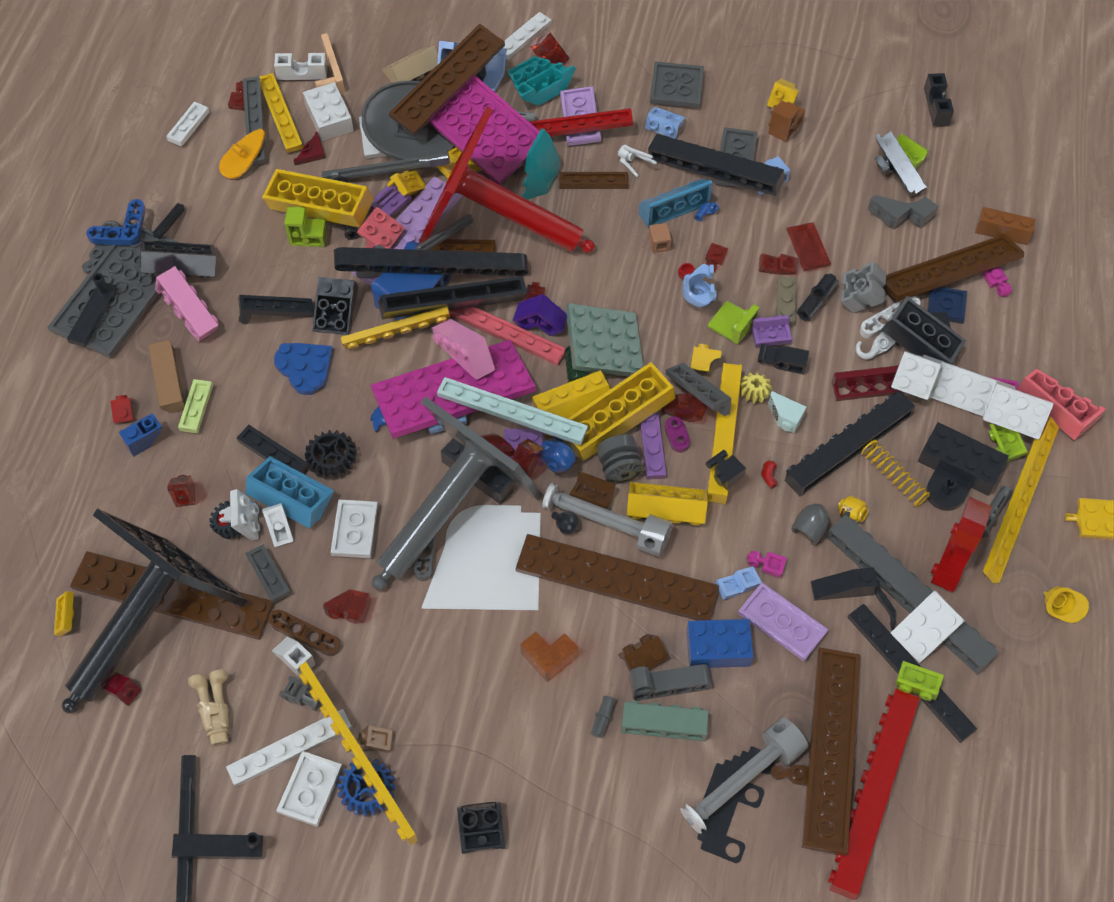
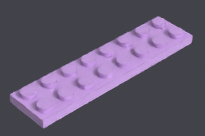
M433 177L425 186V189L417 195L396 219L405 229L390 249H404L405 245L412 240L421 244L419 238L446 182ZM458 193L452 195L435 227L463 195ZM379 277L359 279L372 285L373 281Z

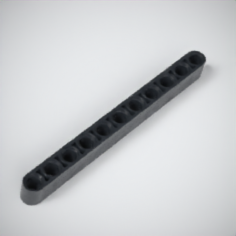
M339 247L333 250L334 267L337 271L525 276L529 273L528 259L524 253Z

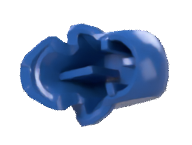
M555 436L552 442L549 440L543 441L538 452L539 458L555 473L567 471L574 464L576 458L572 448L561 438Z

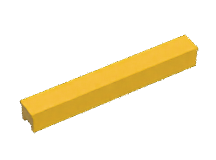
M723 363L720 390L731 397L730 414L726 416L717 411L712 457L724 449L728 453L724 460L731 457L733 451L742 371L741 364ZM715 465L710 469L707 499L708 502L726 505L728 490L716 483L714 473L717 466Z

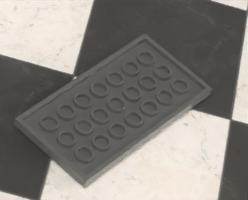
M142 227L140 240L177 242L165 236L161 239L154 238L153 231ZM140 240L135 245L110 246L48 326L50 332L67 339L96 288L92 280L93 275L101 273L106 283L116 285L118 290L86 348L109 358L114 355L158 296L155 290L156 277L162 273L146 275L144 272H140Z

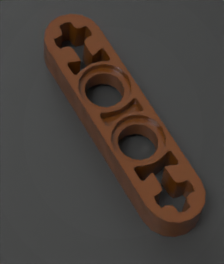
M274 610L269 614L268 621L274 630L327 656H334L339 652L340 643L335 636L283 610ZM280 616H281L282 621L285 622V623H287V624H286V627H285L284 623H282V622H280V621H278L277 623H275L274 619H275V618L278 619V618H280ZM294 624L301 626L300 631L297 633L290 631L291 626ZM317 633L319 637L316 641L311 642L307 640L308 635ZM333 642L335 647L328 649L325 643L331 644Z

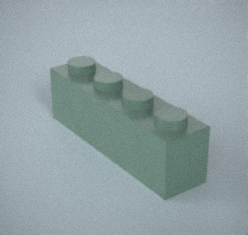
M638 701L624 702L621 733L705 742L708 711L700 707L687 709L682 708L680 705L667 707L661 706L659 703L647 705L641 704Z

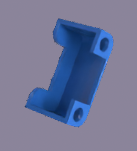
M412 240L405 245L404 249L415 250V247L419 244ZM382 273L371 285L374 305L379 309L378 301L381 295L433 288L437 283L439 287H443L452 278V274ZM411 316L398 317V318H395V319L401 320V319H405V318H408V317H411Z

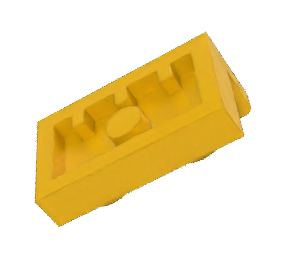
M407 170L402 174L396 173L390 177L391 180L386 184L388 187L397 186L403 197L419 193L426 186L417 170L411 172Z

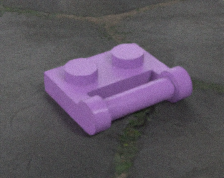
M385 185V188L374 197L369 210L372 211L378 207L390 217H393L412 200L411 195L403 197L397 186L388 187Z

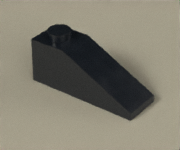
M874 567L852 569L811 581L814 601L873 596L878 587Z

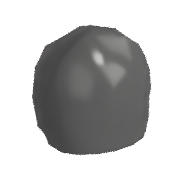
M811 504L803 508L792 525V532L796 533L797 529L802 531L812 539L811 545L815 546L823 538L828 528L829 516L827 510L820 504Z

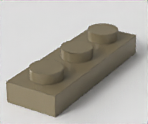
M778 276L776 316L789 315V326H795L796 277Z

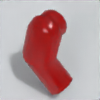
M768 460L763 464L761 477L769 488L773 489L778 485L772 476L773 471L777 468V464L774 461Z

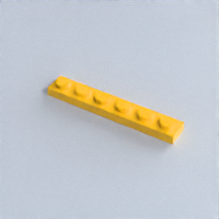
M270 73L259 76L262 93L286 152L290 153L302 149V142L274 74Z
M446 306L340 338L344 348L354 349L359 344H371L379 338L388 339L400 332L402 334L409 333L417 327L419 329L426 328L434 322L438 324L443 323L450 318V314Z

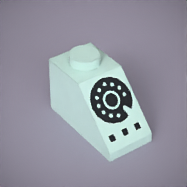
M772 391L768 405L777 426L785 431L795 433L804 417L806 406Z

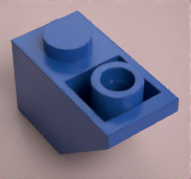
M151 413L121 430L119 434L134 457L151 447L161 432L162 426L155 415Z

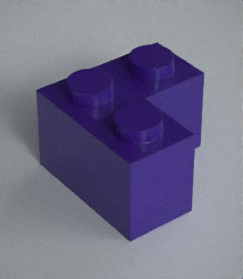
M541 294L518 303L512 321L525 330L538 326L546 334L552 336L563 332L567 313L547 296Z

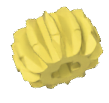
M758 371L755 375L749 373L747 377L744 376L740 383L741 397H746V402L753 400L752 402L755 404L758 400L762 403L764 399L769 398L772 390L770 379H765V374L760 376Z

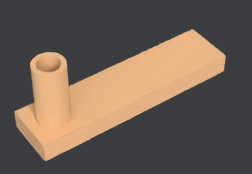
M322 34L323 47L333 77L315 81L316 88L335 82L339 93L345 92L343 79L328 34Z

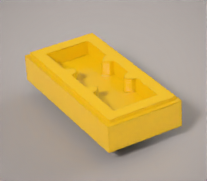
M66 591L56 598L55 636L61 637L72 629L74 592Z

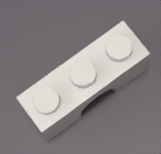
M275 53L274 68L277 80H316L327 78L328 66L325 53H308V61L304 63L295 61L292 53Z

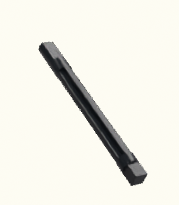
M196 755L181 756L178 834H194ZM177 858L176 902H192L193 858Z

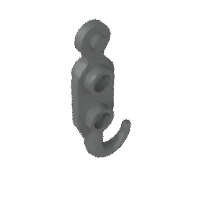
M112 220L107 221L102 225H112L114 227H121L118 222ZM117 233L110 234L109 238H115ZM96 244L89 254L90 260L82 265L83 271L90 273L111 245Z

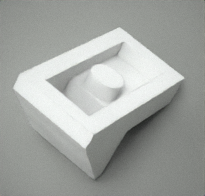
M282 503L262 509L274 547L293 542Z

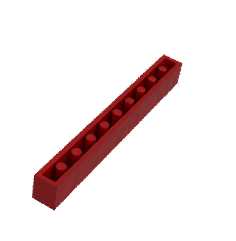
M896 688L893 694H888L884 706L888 708L886 713L882 712L878 724L882 726L880 732L876 731L872 742L876 745L874 751L870 750L866 760L870 764L868 770H863L860 782H863L861 790L857 789L854 801L857 802L855 810L852 808L850 810L851 823L849 826L848 853L846 856L836 854L834 861L837 862L836 870H831L828 882L831 883L830 891L855 900L859 895L920 697Z

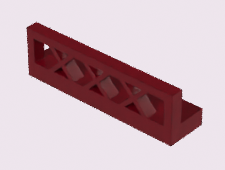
M899 365L834 373L831 383L836 401L896 394L901 390L891 386ZM881 383L886 388L885 390H878L874 386ZM863 385L864 387L868 388V390L866 392H860L856 389L857 386ZM838 388H846L850 392L840 395Z

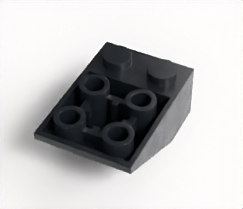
M318 277L312 331L349 335L357 300L358 283L356 281Z

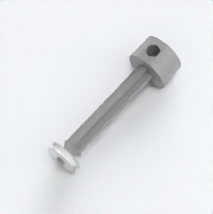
M551 482L543 498L542 509L547 507L549 511L555 504L557 508L573 512L638 537L637 549L657 557L662 556L671 535L673 522L649 514L645 523L567 495L564 492L558 493L559 484L554 485V482Z
M780 717L762 733V739L766 747L699 804H696L695 809L691 808L688 804H685V809L680 808L685 820L697 833L702 834L701 830L707 829L703 819H709L708 817L775 759L780 760L785 765H789L808 749V743L804 735L791 721L785 717Z

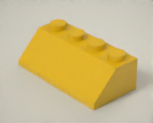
M600 370L533 396L532 407L569 418L609 391L610 387Z
M630 482L626 516H630L633 519H642V517L647 518L649 514L673 523H681L682 521L689 522L691 525L705 524L708 503L707 490Z

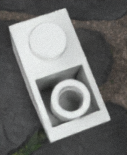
M286 637L272 650L298 677L302 673L299 665L307 662L310 668L315 665L313 656L299 642L289 637Z

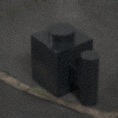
M723 449L705 464L709 469L715 465L717 466L714 479L719 486H723L728 490L744 478L746 467L734 455L724 460L728 453Z

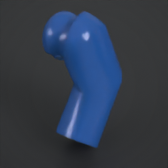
M716 202L702 204L694 218L697 221H702L705 215L716 213L719 205Z

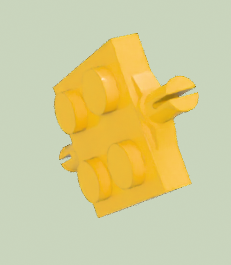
M1079 498L1077 500V513L1064 514L1065 521L1077 522L1079 537L1114 540V500Z

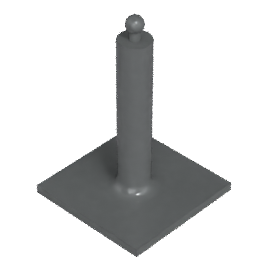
M426 396L420 403L450 437L464 445L465 448L378 559L377 563L384 569L380 575H376L372 579V586L376 590L385 589L387 581L392 575L399 580L403 578L489 467L493 466L536 500H539L543 495L517 462Z

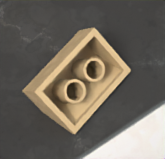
M434 45L424 47L382 68V71L392 83L410 81L414 78L419 80L425 76L424 73L428 71L430 73L437 66L438 53Z

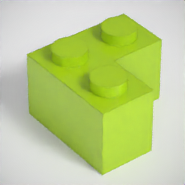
M287 207L284 225L289 245L325 247L327 236L325 219H308L305 208Z

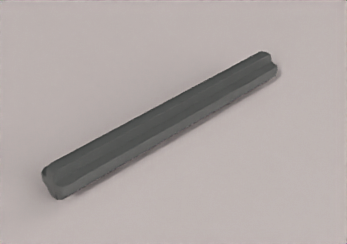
M467 214L417 245L415 250H430L471 224L474 221L472 215Z

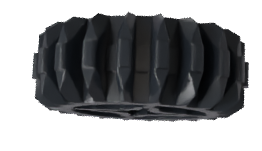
M329 429L328 433L324 434L321 431V436L314 435V440H309V446H306L304 456L310 471L315 472L317 477L322 475L326 479L327 476H330L333 480L334 475L341 478L342 472L348 473L347 468L353 469V463H356L357 450L350 436L347 437L344 432L340 434L338 430L332 433ZM342 447L346 450L344 456L341 455L340 451ZM318 453L321 454L320 462L316 459Z

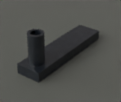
M96 273L92 277L96 288L67 337L68 342L86 348L118 290L116 285L106 283L101 273Z
M239 295L238 297L239 322L242 324L249 323L251 315L313 317L314 314L312 298Z
M251 832L248 835L173 834L172 858L262 859L263 835H258L255 832Z

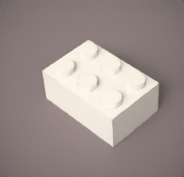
M335 82L303 92L305 106L321 141L354 131L352 118Z

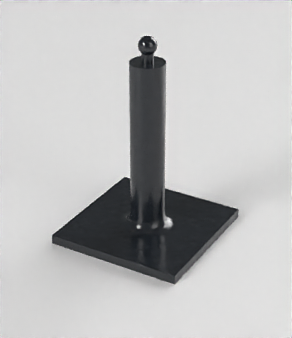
M97 508L93 514L95 518L151 561L66 683V688L72 694L62 702L63 711L67 714L75 713L78 710L81 699L88 702L93 701L175 580L241 607L248 600L168 539Z

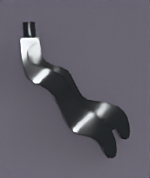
M877 580L878 587L875 591V596L887 610L890 616L889 624L891 625V630H894L896 610L881 590L880 580Z

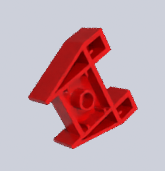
M969 496L959 523L955 522L950 531L951 536L939 563H934L930 572L933 574L931 583L954 592L972 552L974 553L981 540L992 509L991 505Z

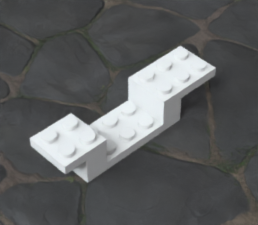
M904 351L891 386L926 400L930 397L983 416L985 421L1036 439L1040 438L1054 404L1053 402L1016 390L1013 385L926 355L921 357Z

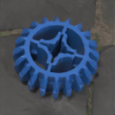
M375 759L371 765L378 776L384 780L385 787L392 798H394V793L391 791L396 789V785L393 784L395 777L390 776L392 771L390 768L386 769L384 762L379 765L378 759ZM351 762V770L344 768L343 772L346 776H339V780L342 783L337 785L338 790H341L338 793V797L343 798L341 801L342 805H347L349 812L354 809L355 815H359L362 811L364 817H367L368 811H371L372 815L375 816V809L377 808L383 812V806L379 805L374 796V793H376L374 787L371 786V789H363L362 785L367 786L363 777L360 776L364 771L362 768L358 770L354 763ZM352 781L358 786L353 798L350 795ZM368 797L374 798L372 801L363 802Z

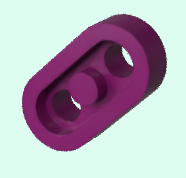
M679 417L668 418L665 422V432L671 448L679 453L687 451L690 445V438L683 420Z

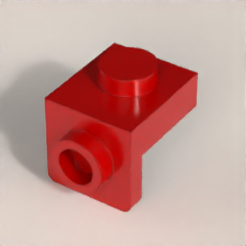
M127 395L115 396L116 400L110 401L113 423L134 421L131 403L133 398H127Z

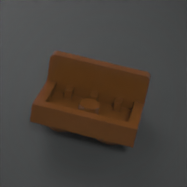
M579 472L577 482L571 490L570 496L607 509L613 499L616 484L584 472Z
M650 634L642 636L639 639L640 642L635 645L629 644L622 649L623 652L618 654L619 658L624 660L629 672L637 667H648L650 670L669 658L659 636Z

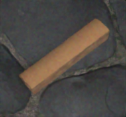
M171 340L148 345L159 407L167 412L183 411L185 400L176 353Z

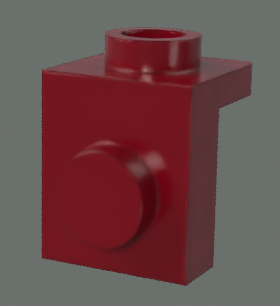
M115 672L102 688L127 706L131 704L141 691L131 679L118 672Z

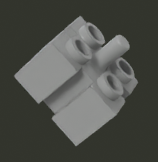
M875 262L863 265L859 271L855 268L844 272L842 285L846 289L842 290L841 303L852 313L864 310L868 304L872 307L884 303L885 290L882 287L886 283V272Z

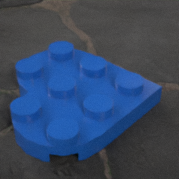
M283 343L279 346V350H277L274 356L275 367L283 376L289 377L290 384L297 393L313 395L321 387L324 388L327 382L333 347L303 343Z

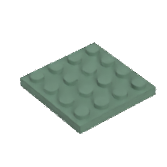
M568 303L566 313L574 370L589 372L601 370L605 374L629 377L643 368L636 313Z

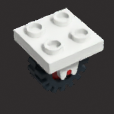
M238 489L230 491V502L224 501V504L221 502L219 508H214L216 512H211L213 518H209V522L212 523L210 527L215 533L226 539H231V537L234 539L236 534L239 536L242 534L251 541L258 540V531L260 530L258 504Z

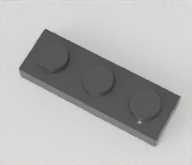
M264 544L245 553L273 603L291 594Z

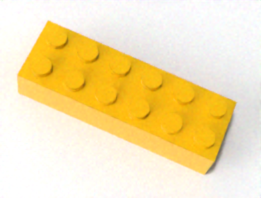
M280 169L275 170L262 196L271 210L286 212L287 207H303L306 209L307 217L325 219V221L359 228L362 226L374 200L367 186Z
M650 362L567 418L587 425L588 430L581 445L565 441L584 462L597 453V447L601 442L610 437L625 434L675 399L674 387Z

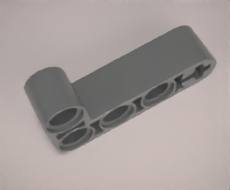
M704 664L650 673L648 667H637L630 671L629 676L633 700L637 701L704 691L713 686L709 667Z

